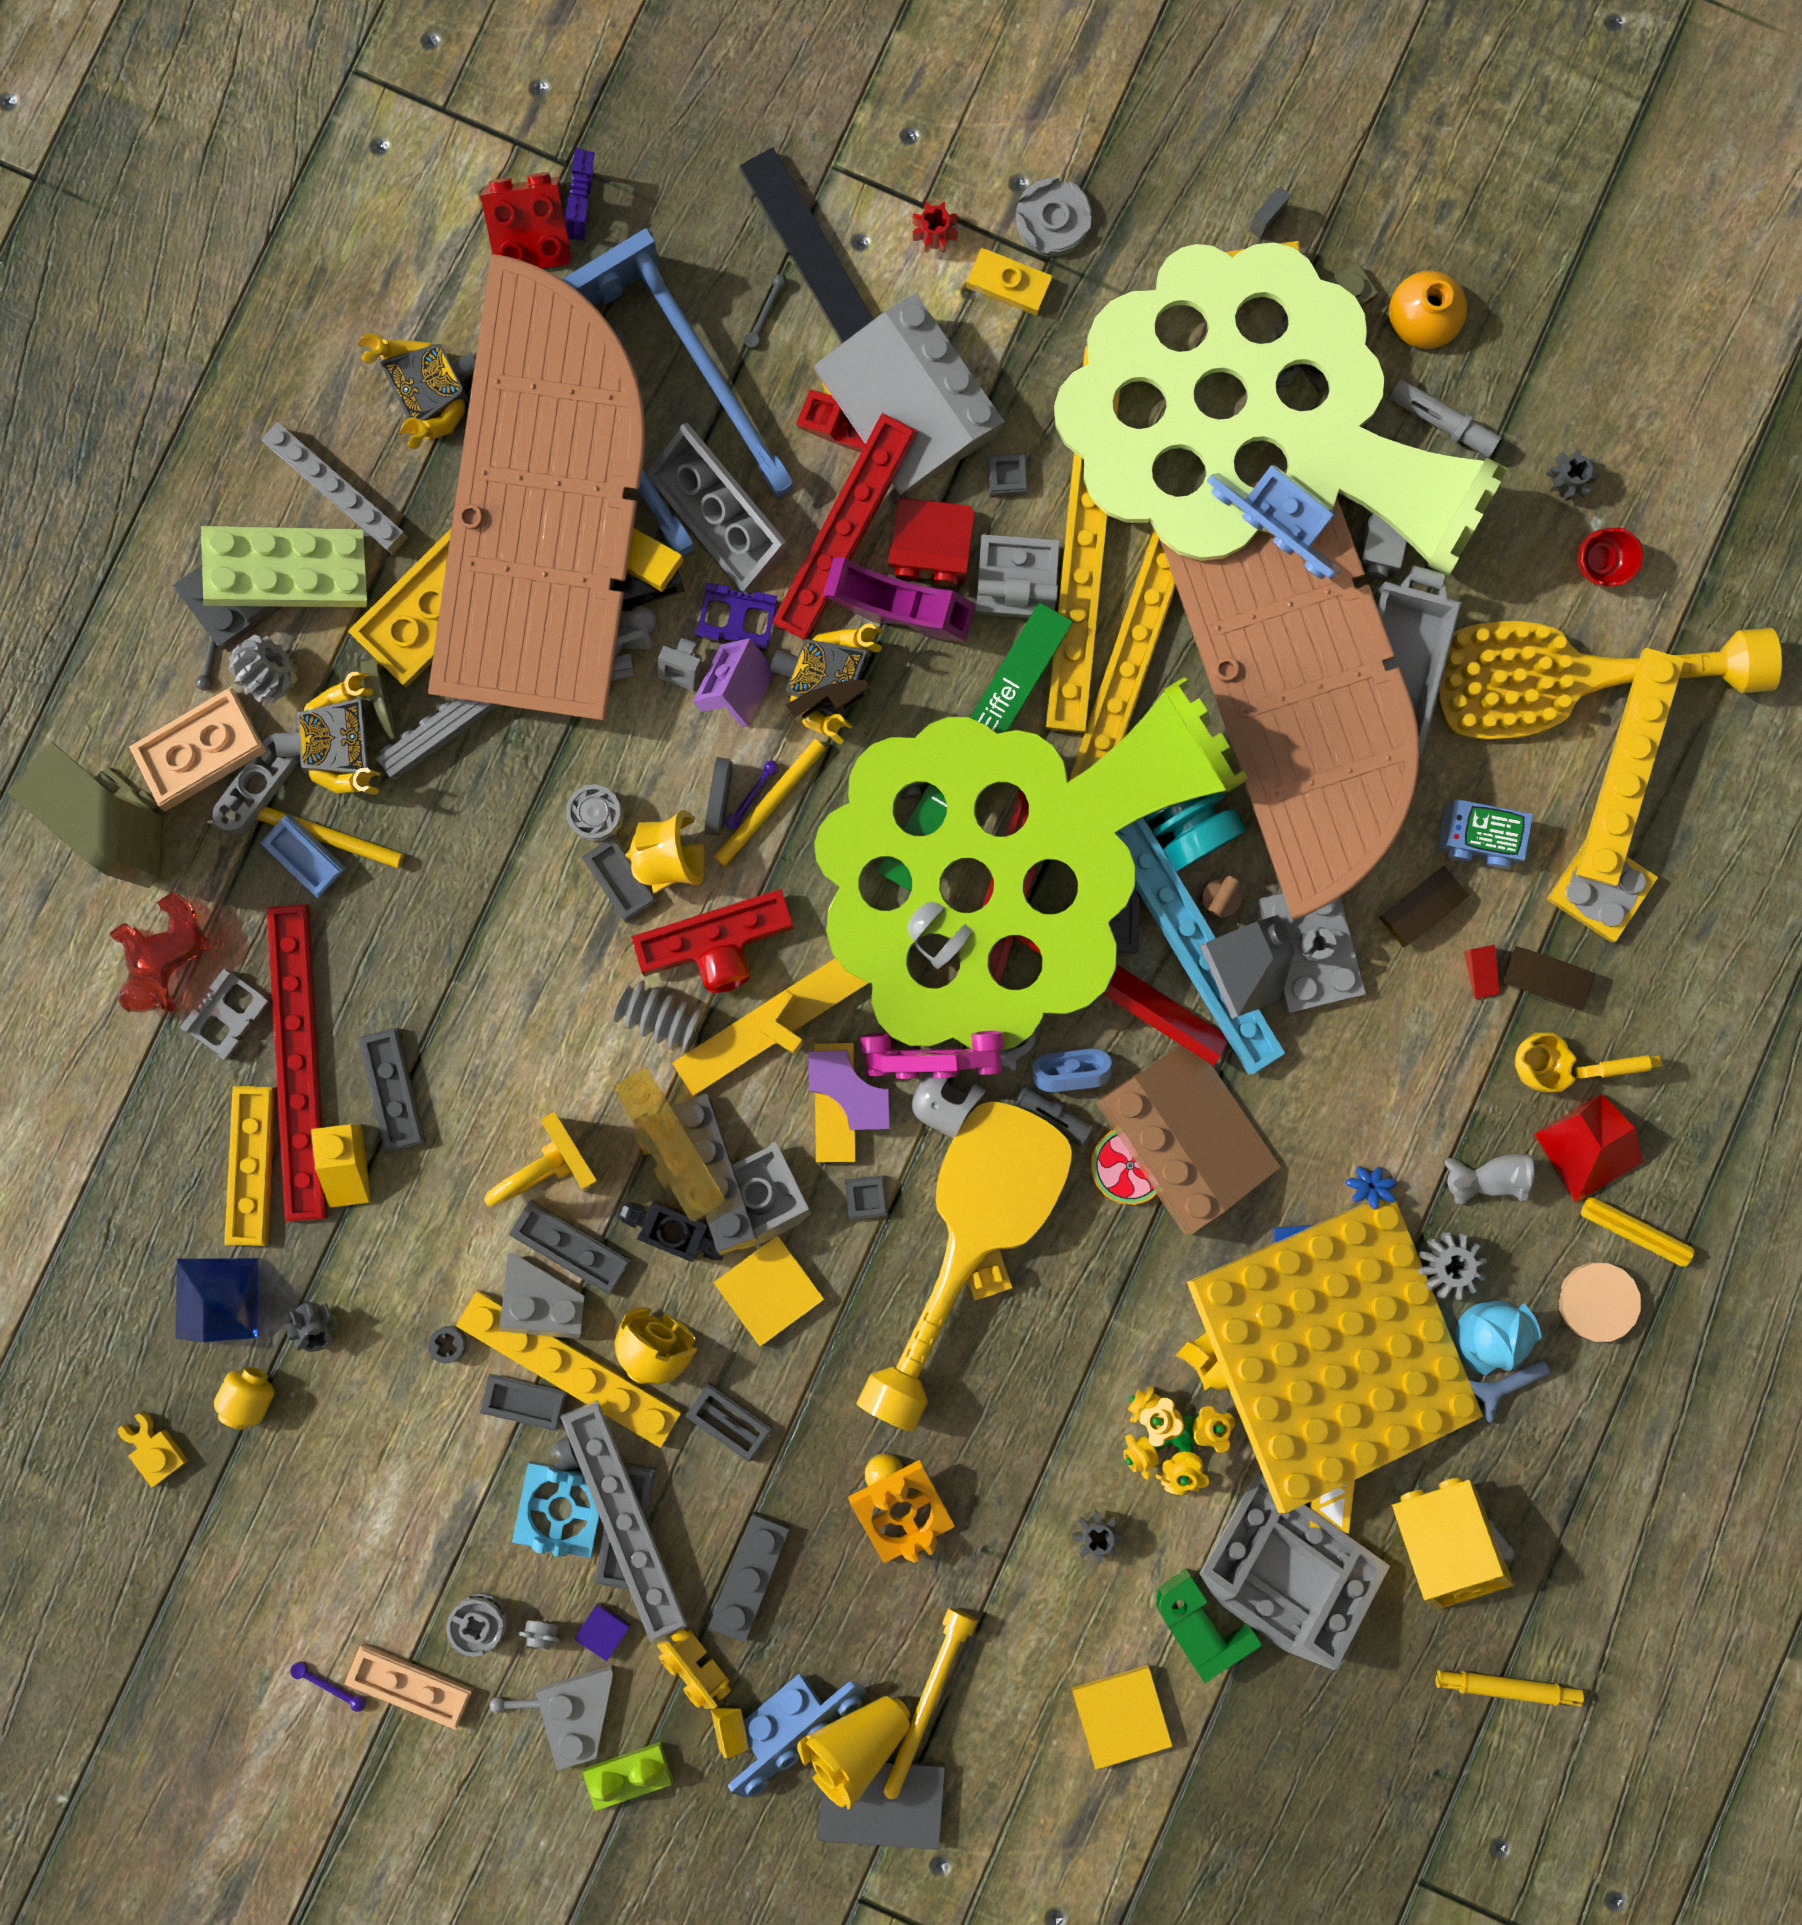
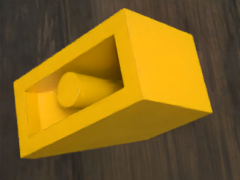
M362 1124L311 1129L315 1169L329 1207L370 1203Z

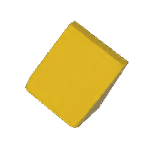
M711 1709L719 1751L724 1758L730 1759L749 1750L741 1709Z

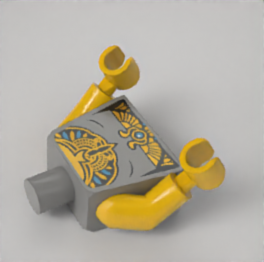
M351 672L344 682L327 689L307 703L304 711L297 713L298 732L275 734L277 757L300 755L303 772L309 774L314 783L336 794L361 791L371 795L379 793V789L369 786V780L373 776H380V772L368 769L363 704L361 699H355L356 696L369 697L373 695V688L361 689L360 687L362 679L369 677L368 673Z

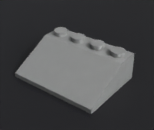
M917 294L883 312L813 367L865 444L882 412L918 432L892 482L900 496L993 441L1004 423L1000 414Z

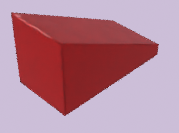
M1495 944L1464 951L1474 999L1500 994Z

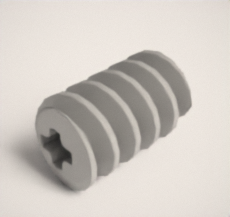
M641 980L634 988L629 986L617 1004L612 1021L617 1023L626 1016V1028L631 1030L640 1023V1035L646 1037L654 1030L653 1040L658 1044L669 1037L668 1049L674 1051L683 1044L682 1056H684L699 1029L702 1010L697 1009L693 1014L687 1016L686 1002L673 1009L672 995H668L662 1002H659L658 988L655 987L646 995L644 994V981Z

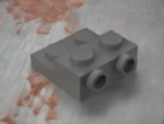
M202 565L172 585L221 650H224L282 608L281 606H203Z

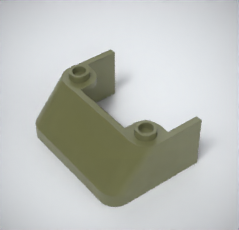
M51 742L7 791L10 796L85 861L103 874L146 888H150L160 877L162 814L158 810V804L150 793L144 789L138 793L109 767L100 771L96 776L81 767L61 748Z

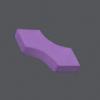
M848 1050L808 1052L809 1091L826 1094L837 1101L847 1115L850 1130L890 1129L888 1089L873 1087L860 1079L851 1066Z

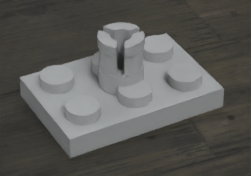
M1283 893L1258 900L1262 919L1279 915L1282 923L1289 931L1290 942L1294 948L1293 958L1282 993L1287 1013L1366 994L1341 897L1327 906L1295 920L1291 918Z

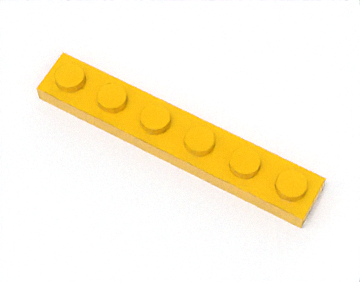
M1645 648L1641 652L1575 874L1577 877L1612 887L1618 885L1685 658Z
M479 1290L475 1292L456 1327L580 1401L589 1404L599 1400L604 1415L659 1448L662 1447L681 1415V1410L558 1337L500 1332L502 1304Z

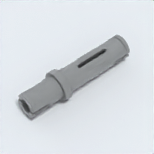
M1402 378L1389 397V400L1451 435V441L1457 443L1459 440L1488 458L1501 439L1499 435L1472 420L1473 416L1469 413L1463 415Z

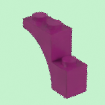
M836 557L833 558L823 595L871 622L907 625L929 638L966 642L976 604L954 591L935 589L897 580L864 568L846 558Z

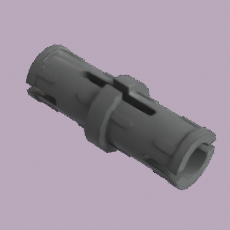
M1024 1085L1013 1106L1024 1109L1046 1120L1066 1138L1077 1143L1080 1147L1093 1128L1092 1124H1088L1063 1109V1103L1058 1100L1053 1103L1028 1088L1027 1085Z

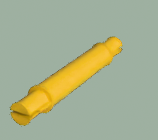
M1438 1670L1436 1674L1437 1688L1459 1690L1462 1694H1477L1551 1704L1554 1706L1566 1704L1582 1707L1584 1701L1582 1689L1560 1687L1557 1683H1542L1468 1673L1466 1671L1453 1673Z

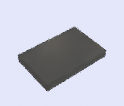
M888 1759L851 1809H847V1804L843 1808L837 1806L822 1791L818 1841L939 1850L945 1764L912 1761L898 1797L888 1799L884 1794V1787L895 1760Z

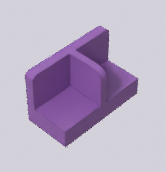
M750 638L722 644L693 702L701 712L726 707L741 727L749 726L775 673L770 671V662Z

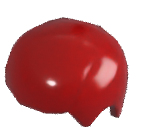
M1604 528L1591 532L1588 537L1584 538L1579 545L1576 561L1581 576L1593 585L1614 587L1630 582L1641 570L1644 552L1640 540L1629 530L1624 528Z

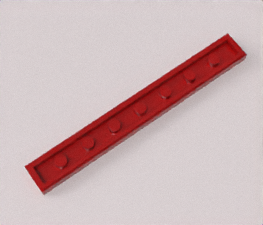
M298 904L266 907L285 1222L328 1218L327 1199L315 1169L311 1129L323 1128L309 905Z

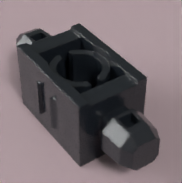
M658 1201L652 1202L649 1211L644 1210V1205L635 1202H626L619 1218L623 1223L633 1228H637V1226L642 1227L637 1240L690 1262L696 1260L699 1251L704 1253L703 1257L714 1261L723 1260L725 1254L720 1255L717 1252L713 1237L706 1236L709 1229L707 1221ZM662 1213L669 1216L663 1219L660 1224L664 1225L670 1220L678 1221L684 1227V1234L686 1235L691 1234L690 1225L696 1227L687 1250L679 1247L688 1241L687 1238H683L680 1242H671L666 1238L664 1229L661 1227L657 1229V1237L653 1236Z

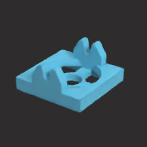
M530 1461L527 1466L512 1543L532 1546L534 1551L541 1554L552 1552L553 1556L556 1557L572 1554L591 1558L600 1515L582 1471L574 1469L563 1471L555 1468L554 1465ZM549 1481L552 1483L560 1482L558 1492L549 1499L534 1497L535 1492L543 1484ZM572 1486H580L586 1492L590 1507L577 1505L575 1498L570 1494ZM557 1497L568 1499L572 1505L571 1515L564 1520L555 1518L550 1512V1504ZM531 1510L545 1512L547 1519L551 1522L549 1537L543 1535L535 1527L531 1517ZM573 1518L587 1521L586 1526L577 1535L561 1540L564 1525Z

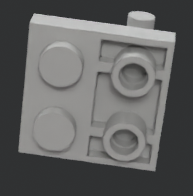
M982 534L976 615L1029 618L1038 602L1055 611L1058 589L1056 582L1059 540Z

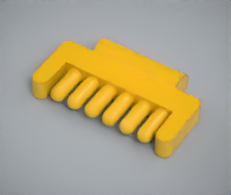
M1644 1055L1604 1061L1597 1065L1574 1067L1576 1078L1595 1076L1605 1078L1651 1071V1068L1661 1067L1662 1062L1660 1055Z

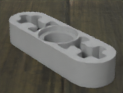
M275 734L270 735L263 741L267 752L244 766L214 806L213 820L215 824L229 835H241L249 830L260 811L268 805L300 761V755L288 756L285 759L278 757L276 759V756L272 753L276 748ZM263 762L276 771L274 776L265 767L261 766ZM255 775H263L267 779L266 788L259 794H251L247 791V782ZM241 793L253 804L249 807L245 802L240 801L237 796ZM229 809L234 812L237 811L241 816L238 822L234 820L229 821L225 816Z

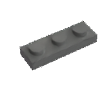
M755 1512L752 1513L708 1629L743 1643L746 1642L790 1526Z

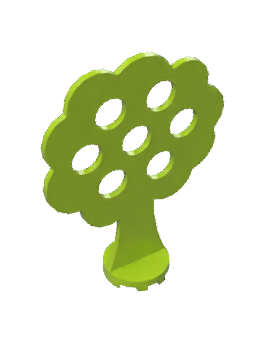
M1185 676L1164 689V692L1146 715L1116 746L1089 769L1069 782L1065 763L1052 744L1039 735L1020 730L995 733L987 725L969 717H946L929 724L915 738H887L872 744L857 758L849 776L848 798L850 803L828 814L819 826L814 842L815 856L823 874L839 886L828 908L826 933L832 953L847 972L867 983H872L871 1004L878 1023L891 1037L909 1046H933L955 1038L972 1049L971 1033L1000 1030L1004 1034V1048L1001 1049L1002 1051L1015 1048L1032 1036L1042 1021L1044 1013L1068 1014L1089 1006L1107 990L1117 965V943L1109 923L1127 906L1135 889L1136 866L1131 852L1115 833L1135 821L1169 806L1225 791L1228 793L1248 780L1244 770L1234 775L1228 765L1227 760L1233 756L1223 734L1219 733L1212 738L1206 729L1212 722L1208 710L1201 699L1198 698L1190 703L1183 693L1190 688ZM917 782L930 783L936 786L943 793L947 803V815L943 824L934 833L926 836H913L906 833L899 826L895 816V803L899 794L907 786ZM996 783H1011L1019 787L1026 795L1029 803V816L1024 826L1017 833L1007 837H995L988 834L979 825L976 817V803L980 794L986 788ZM881 857H894L902 861L909 869L912 877V891L908 900L899 908L891 911H880L872 907L864 899L861 891V877L865 868L873 860ZM964 858L983 862L991 871L994 879V892L990 901L982 909L972 913H961L952 909L945 901L941 891L942 878L946 869L954 862ZM1045 860H1059L1066 863L1074 871L1078 881V893L1073 904L1065 911L1057 914H1043L1035 910L1028 903L1024 893V882L1028 872L1037 863ZM928 902L939 903L945 909L927 926L918 940L929 934H941L951 939L964 924L973 930L959 950L961 961L956 978L941 988H928L919 984L912 976L908 966L909 953L915 942L909 935L908 923L913 913L920 906ZM1011 935H1022L1031 939L1038 946L1043 958L1042 971L1038 979L1030 987L1021 990H1010L1001 986L993 978L989 968V958L994 946L1001 939Z

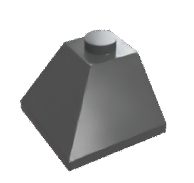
M1279 915L1256 921L1200 945L1232 1019L1275 1004L1281 1000L1294 948L1290 942L1289 931L1282 923Z

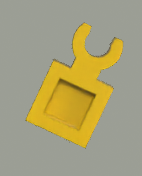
M142 1411L134 1416L140 1423L139 1433H134L127 1424L119 1427L118 1433L125 1442L134 1443L137 1447L128 1456L151 1488H153L189 1460L166 1429L156 1435L152 1431V1418L149 1414Z

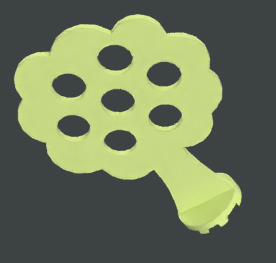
M1275 242L1255 244L1237 253L1233 258L1214 246L1201 244L1182 247L1166 258L1158 271L1156 290L1131 291L1111 300L1095 317L1087 337L1089 364L1074 371L1059 388L1054 404L1055 426L1065 446L1084 459V483L1091 500L1106 515L1125 523H1148L1150 521L1164 544L1178 555L1199 561L1224 559L1245 548L1258 531L1272 534L1265 527L1262 530H1258L1246 522L1242 517L1245 512L1236 504L1232 503L1231 506H1228L1218 500L1211 493L1214 487L1207 482L1211 474L1220 473L1249 495L1254 488L1246 485L1239 479L1235 472L1234 459L1238 451L1252 441L1263 440L1274 443L1279 447L1287 458L1288 470L1286 474L1331 510H1333L1338 493L1364 506L1389 524L1429 563L1427 566L1448 577L1508 469L1487 457L1485 461L1431 453L1380 437L1362 428L1361 426L1373 417L1383 397L1384 375L1379 360L1365 345L1367 334L1365 313L1356 297L1342 286L1320 280L1307 257L1293 247ZM1259 297H1266L1277 301L1283 306L1288 315L1289 325L1287 331L1281 338L1271 343L1258 344L1247 340L1239 332L1235 319L1238 309L1245 302ZM1177 305H1186L1198 310L1205 318L1208 327V333L1204 341L1198 347L1183 352L1170 350L1161 344L1155 334V323L1164 310ZM1295 364L1315 366L1324 374L1328 381V397L1321 406L1310 411L1290 409L1281 402L1276 393L1277 377L1284 369ZM1225 372L1234 375L1243 383L1247 392V402L1239 414L1229 419L1218 420L1206 416L1199 410L1194 401V390L1203 377L1211 373ZM1143 381L1153 384L1162 392L1166 400V410L1158 423L1149 428L1135 429L1126 426L1118 420L1113 411V401L1115 395L1123 386L1131 382ZM1182 448L1192 451L1200 457L1205 466L1206 477L1204 483L1194 493L1188 496L1175 497L1164 493L1157 487L1153 479L1152 468L1154 462L1161 454L1170 449Z

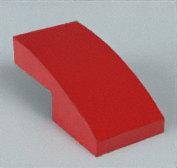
M810 389L796 426L832 443L862 452L865 443L833 396Z

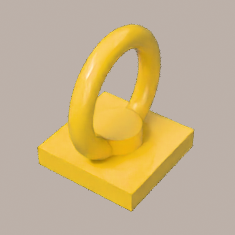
M555 1112L540 1119L552 1140L551 1143L541 1148L545 1156L517 1171L489 1190L484 1197L487 1206H499L522 1194L556 1173L559 1180L572 1173L583 1193L597 1185V1180Z

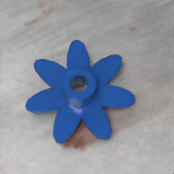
M1358 1166L1356 1169L1358 1178H1349L1345 1182L1347 1186L1358 1190L1352 1197L1354 1202L1366 1199L1374 1210L1379 1207L1380 1199L1390 1203L1395 1202V1196L1389 1189L1396 1187L1397 1181L1390 1178L1382 1179V1167H1377L1370 1176L1365 1168Z

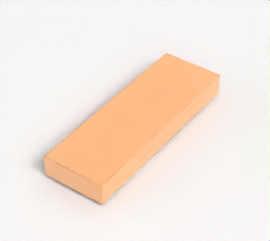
M364 1643L359 1647L345 1685L455 1730L460 1724L474 1689Z

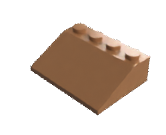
M1180 1044L1095 1101L1183 1234L1195 1233L1228 1210L1281 1168L1213 1066Z

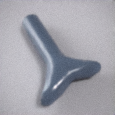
M1541 1360L1497 1382L1484 1383L1468 1380L1474 1395L1483 1401L1486 1420L1492 1423L1502 1397L1550 1375L1551 1372L1546 1362Z

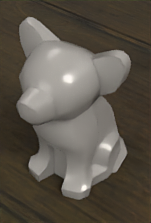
M1510 1154L1497 1157L1476 1170L1467 1168L1462 1162L1453 1158H1446L1444 1163L1450 1170L1447 1179L1449 1192L1454 1195V1202L1457 1204H1466L1477 1193L1491 1197L1514 1195L1520 1202H1526L1533 1184L1534 1162L1529 1154Z

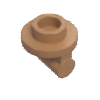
M1228 875L1226 878L1211 881L1202 893V903L1206 911L1218 918L1233 915L1239 909L1242 901V894L1239 889L1240 882Z

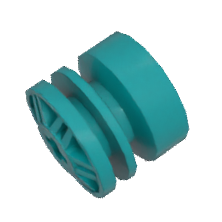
M1225 792L1172 805L1143 817L1146 823H1150L1162 816L1166 822L1155 828L1152 833L1155 837L1172 832L1175 836V839L1163 851L1176 872L1201 860L1248 831L1235 808L1218 814L1213 807L1226 796Z

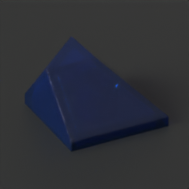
M258 1258L177 1259L176 1339L214 1342L257 1338Z

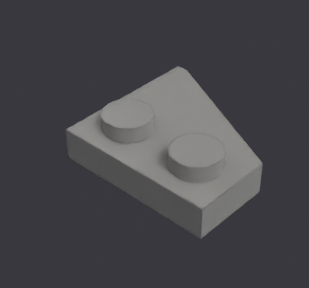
M508 1253L499 1331L579 1339L581 1335L584 1295L518 1255Z
M612 1665L536 1688V1696L557 1771L596 1759L613 1677Z

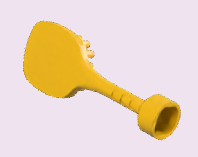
M1524 621L1476 624L1454 632L1438 692V701L1447 727L1458 736L1475 740L1523 738L1547 731L1561 724L1570 717L1576 702L1582 696L1604 688L1632 683L1640 658H1611L1579 653L1562 632L1543 624ZM1773 628L1738 630L1721 648L1720 652L1674 655L1685 658L1679 678L1721 675L1739 693L1774 691L1777 689L1781 678V646L1778 635Z
M986 1102L974 1108L963 1121L956 1137L953 1138L946 1152L936 1186L935 1200L937 1211L946 1222L949 1232L940 1274L897 1366H891L870 1374L856 1403L868 1413L900 1429L909 1432L915 1431L928 1404L918 1376L962 1287L989 1253L998 1249H1015L1023 1245L1038 1231L1050 1215L1066 1182L1072 1152L1067 1138L1046 1120L1013 1105L1000 1102Z

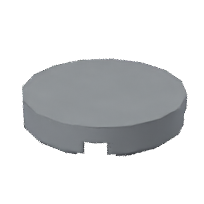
M1049 177L1034 182L1023 192L1016 208L1015 225L1020 239L1030 250L1043 256L1059 257L1073 252L1084 242L1091 227L1092 208L1087 195L1078 185L1070 181L1067 183L1059 181V178Z

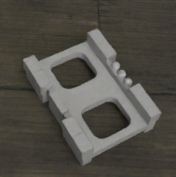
M223 969L210 986L213 993L209 992L207 994L209 998L203 999L204 1004L199 1005L200 1010L193 1009L180 1029L197 1038L216 1052L223 1060H229L242 1042L240 1037L246 1034L253 1024L252 1021L258 1020L272 1001L241 980L233 972ZM237 984L253 995V1001L245 1012L241 1014L225 1003V997L232 987ZM212 1016L217 1017L230 1028L229 1034L220 1045L213 1044L201 1033L202 1028Z

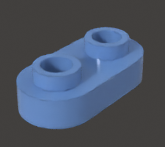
M1099 1049L1049 1053L1040 1056L1033 1063V1081L1039 1089L1047 1092L1099 1087L1106 1084L1112 1076L1111 1058L1106 1052Z

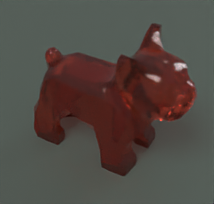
M171 892L157 902L159 908L163 912L168 913L167 932L145 937L136 927L132 929L129 924L123 923L109 933L117 943L123 945L125 950V962L129 973L126 982L120 988L117 1000L123 1010L127 1012L145 1013L155 1009H163L172 1013L176 1012L178 1008L168 989L170 976L179 967L198 955L202 949L207 951L212 947L210 941L203 936L202 929L197 921L196 911L177 893Z

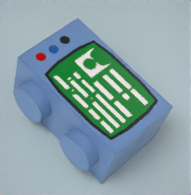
M1454 799L1445 805L1437 850L1449 852L1448 858L1470 862L1472 857L1487 859V866L1510 869L1511 864L1515 865L1525 861L1533 814Z

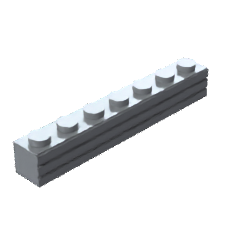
M276 422L262 437L261 440L268 448L391 555H394L409 538L404 531L281 424Z
M456 699L453 702L448 701L439 708L440 712L433 717L429 715L419 722L420 726L414 731L408 730L399 737L400 741L393 746L389 744L382 748L379 752L380 755L376 759L389 777L396 781L499 705Z

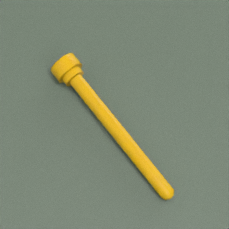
M948 1607L942 1622L945 1625L943 1633L946 1636L911 1720L910 1729L905 1735L884 1787V1794L888 1799L898 1797L960 1642H965L967 1636H972L978 1622L975 1617L958 1609Z

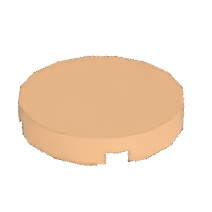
M1588 1262L1574 1268L1564 1279L1560 1288L1562 1291L1559 1299V1311L1565 1324L1576 1335L1594 1342H1611L1625 1336L1636 1324L1641 1311L1640 1292L1634 1279L1622 1268L1609 1263Z

